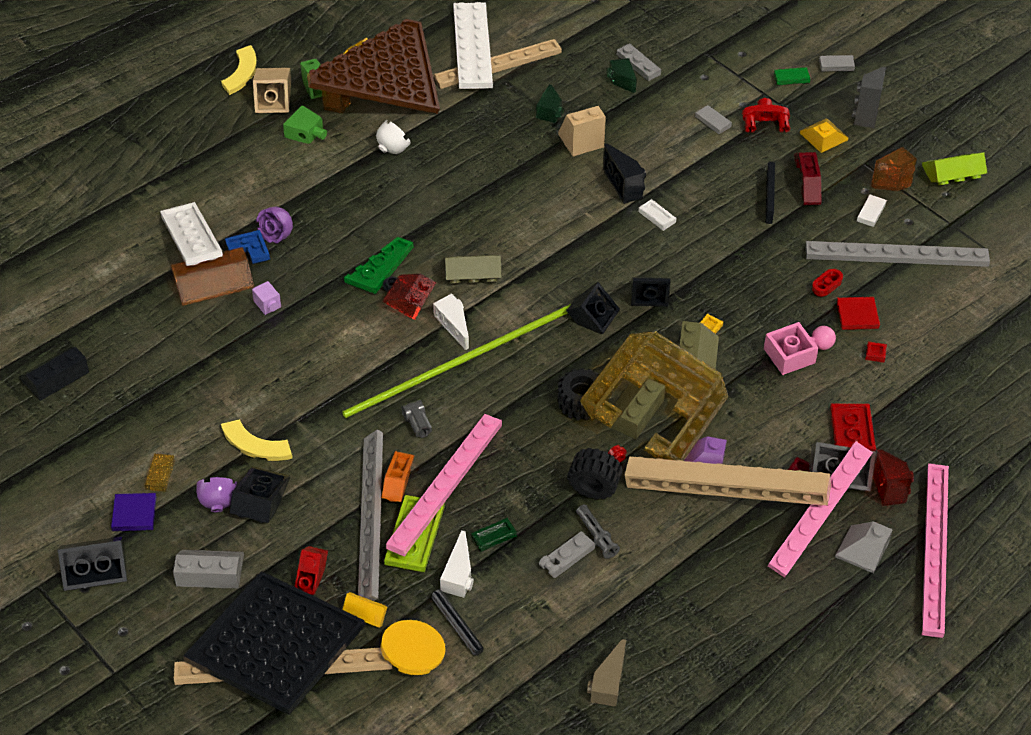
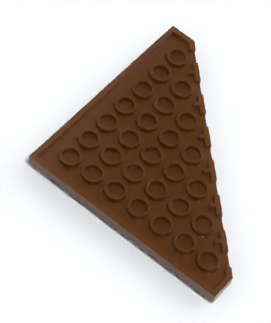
M404 19L399 25L391 26L388 31H382L375 38H369L362 42L360 46H354L347 53H342L334 57L332 61L321 64L316 70H310L307 75L309 88L358 97L438 114L440 110L422 23L419 21Z

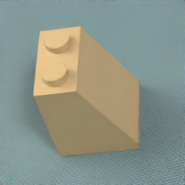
M256 68L253 78L255 113L289 112L291 93L290 68Z
M599 106L566 115L558 135L572 156L604 147L606 116Z

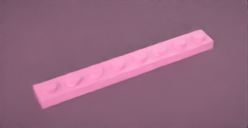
M858 442L853 444L830 477L831 490L828 506L814 504L809 506L772 558L768 567L784 578L873 452Z

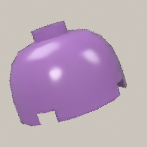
M269 207L262 210L257 216V222H259L260 226L258 230L261 231L263 239L269 243H272V241L279 243L285 240L293 229L291 216L283 208Z
M214 477L210 478V482L204 483V479L196 484L197 498L204 507L211 509V512H222L224 508L231 505L232 492L236 488L237 482L233 483V479Z

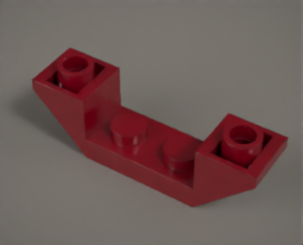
M816 152L794 153L796 168H800L803 181L801 190L803 205H821V173Z

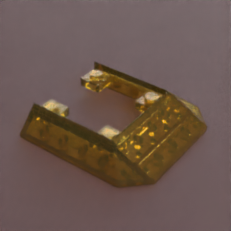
M658 332L630 334L580 401L592 421L596 418L611 428L621 415L622 410L609 403L608 400L624 379L638 388H641L647 378L665 385V391L679 400L673 410L688 419V421L672 443L655 433L644 450L657 459L684 461L728 399L722 374Z

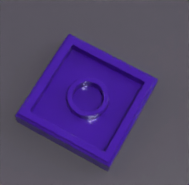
M156 493L115 494L112 531L153 530Z

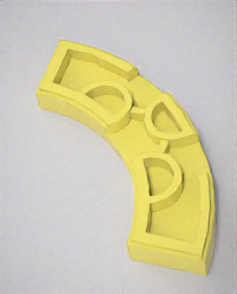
M251 45L236 50L239 66L230 77L221 81L222 87L229 95L246 86V82L252 79L255 74L257 61L255 51Z
M240 420L221 424L223 434L229 443L247 456L266 458L268 461L292 459L288 440L269 441L257 438L243 427Z

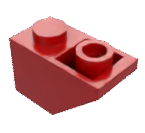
M311 546L301 550L295 582L296 588L315 595L325 571L328 550Z

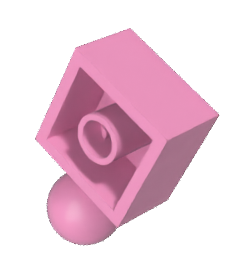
M798 322L767 333L764 350L781 374L784 375L815 364L818 349H830L836 341V335L830 327L819 326L810 337Z

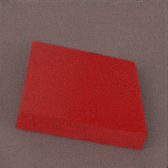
M874 297L837 298L836 303L842 330L879 329L880 322Z

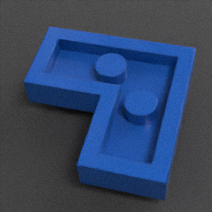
M260 230L225 238V244L230 256L248 252L252 264L270 260V255Z

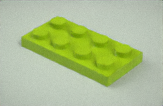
M405 495L393 534L420 500L419 497ZM445 503L405 556L387 550L384 559L385 565L425 572Z

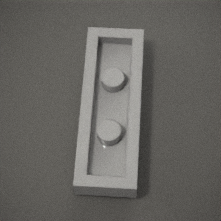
M630 43L617 50V56L647 81L661 75V69Z

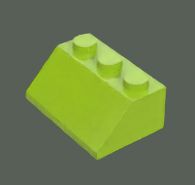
M984 152L921 162L931 183L938 182V185L949 184L948 180L954 179V182L965 181V177L969 176L971 179L981 178V174L987 173Z

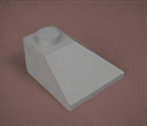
M874 521L851 525L835 557L874 574L889 545L893 529Z

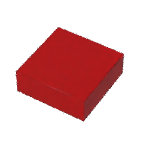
M868 341L865 360L884 363L887 344Z

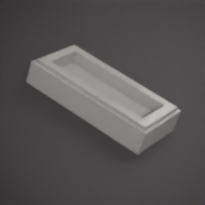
M853 55L820 56L819 58L821 71L855 70Z
M708 105L695 114L697 119L718 134L723 133L732 126L731 121Z

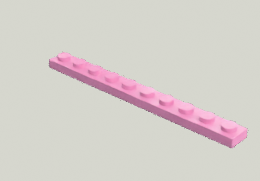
M487 414L482 416L388 540L386 549L402 556L407 554L501 428L502 420Z
M928 463L922 635L943 638L945 634L949 466Z

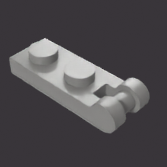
M581 531L550 555L544 556L539 561V565L543 569H547L553 578H556L594 550L595 543Z

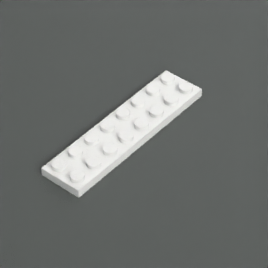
M454 3L459 89L493 88L486 3Z

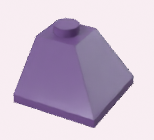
M707 436L687 444L682 461L723 464L727 440Z

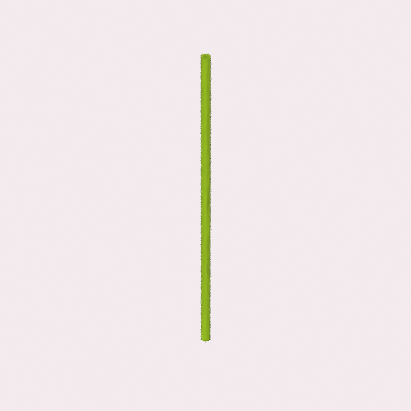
M570 305L342 411V414L345 418H348L568 314L566 310Z

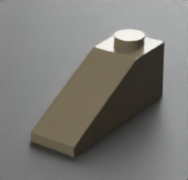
M622 639L594 672L593 681L589 680L587 693L591 694L590 703L609 706L617 705L626 640Z

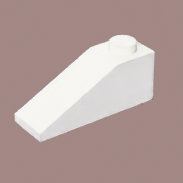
M450 294L433 303L434 317L467 350L469 349V336L464 307L460 299H456L453 294Z
M461 531L440 578V588L442 592L464 598L467 590L470 591L472 589L474 579L471 578L466 532Z

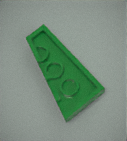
M400 237L395 238L381 249V253L371 256L369 262L363 266L359 265L355 268L353 274H347L344 277V282L376 294L383 286L384 280L393 274L414 248L413 242Z

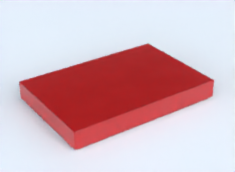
M831 403L830 413L834 444L852 447L855 442H858L868 450L876 452L870 404Z

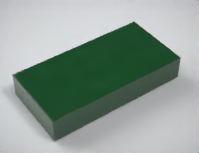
M507 517L471 533V537L482 552L517 537V531Z

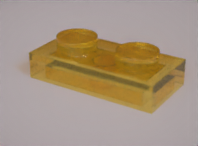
M154 453L145 483L146 490L166 492L175 462L174 455Z

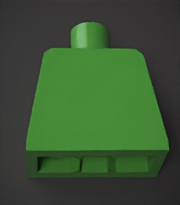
M317 59L300 63L303 84L311 99L327 95V91L315 90L308 86L307 75L312 69L316 70L321 65Z
M301 106L283 124L284 137L310 144L316 137L323 140L327 136V130L323 129L322 118L304 106Z

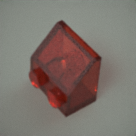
M422 274L399 275L383 302L415 320L430 297L436 282Z
M882 449L877 450L873 479L882 505L906 503L908 495L911 493V483L914 482L912 470H909L907 463Z

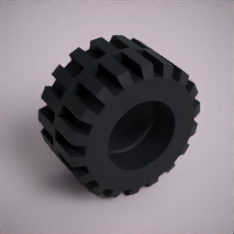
M580 368V370L573 369L571 373L566 372L565 376L560 378L558 384V403L562 413L568 414L570 418L575 417L576 420H589V417L593 419L596 417V414L600 415L602 410H604L607 384L604 382V378L599 376L598 372H592L591 369L584 370V368ZM578 393H585L588 395H578Z
M596 448L582 449L576 453L567 476L568 483L573 486L572 488L588 498L598 500L599 498H610L618 486L623 472L622 466L619 465L620 462L613 455L608 454L606 451Z

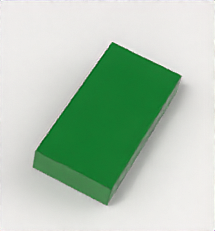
M807 67L774 70L777 85L810 83Z

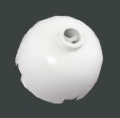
M385 120L377 130L378 147L384 153L399 154L411 142L409 138L405 140L403 137L405 133L394 123L390 122L388 124V120Z

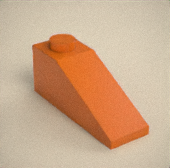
M395 451L385 475L382 498L390 502L402 501L414 455Z

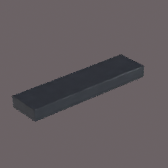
M770 161L766 174V224H772L774 216L775 162Z

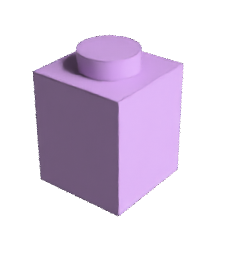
M268 281L252 289L253 300L265 315L281 307L280 294Z

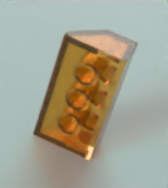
M243 247L222 252V257L203 261L197 265L187 266L185 262L171 265L173 280L182 306L254 288L251 271Z

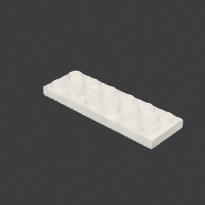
M195 202L160 211L161 217L187 266L197 265L200 262L215 260L223 256L222 249Z

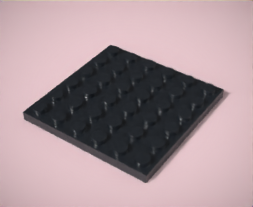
M261 571L183 655L184 662L290 715L365 627V620Z

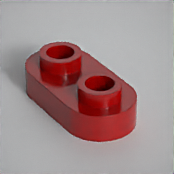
M837 269L827 270L813 281L812 292L817 296H827L842 284V272Z

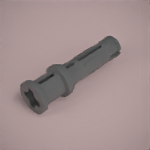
M587 505L578 507L576 510L577 515H579L593 535L594 543L601 548L604 558L609 559L617 555L620 547L612 541L611 534L603 530Z

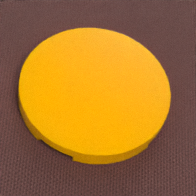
M402 620L390 625L385 630L381 640V652L384 659L397 667L398 671L409 675H424L430 673L431 670L442 663L445 655V643L439 632L430 625L416 620Z

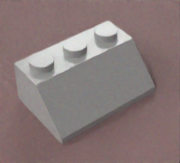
M181 550L176 555L173 570L176 586L239 589L244 552Z

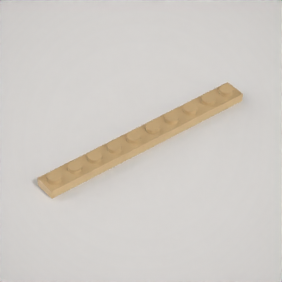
M381 648L344 650L325 674L392 669V664L384 659ZM175 662V685L223 682L186 662Z

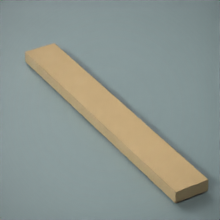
M555 39L491 57L492 73L560 54L561 47ZM458 67L433 74L434 80L440 89L459 83Z

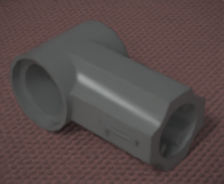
M417 400L401 406L403 417L406 422L410 423L416 437H427L432 432V427L426 417L422 401Z

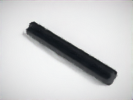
M440 589L432 593L433 601L473 655L478 656L483 652L482 644Z

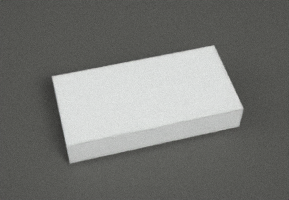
M869 195L857 218V222L874 227L887 200Z
M652 199L639 207L638 212L663 231L676 223V217Z

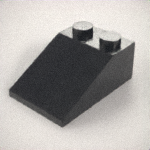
M608 143L604 144L603 171L623 204L643 199V192L645 191L644 179L646 178L645 169L640 166L638 161Z
M252 466L232 492L230 513L241 518L247 517L261 523H269L276 513L290 480V475Z

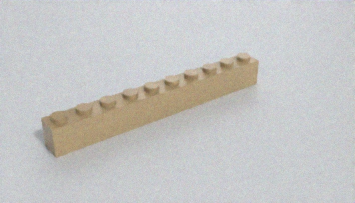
M629 457L625 472L627 488L828 506L831 490L830 474L801 470L793 471L741 465H723L720 463L711 464L682 460H664L661 458Z

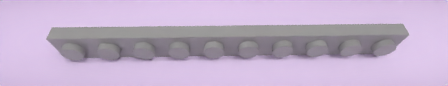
M806 241L805 246L806 259L984 267H989L990 263L987 248Z
M379 430L364 438L358 595L372 601L378 599L383 461V433Z

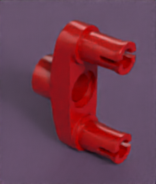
M762 98L757 102V105L746 107L742 111L746 132L750 131L749 128H751V132L756 131L755 121H779L780 132L784 131L783 128L785 132L790 131L789 109L783 106L772 105V101L769 98Z

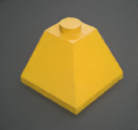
M827 118L800 130V134L821 153L848 140V137Z

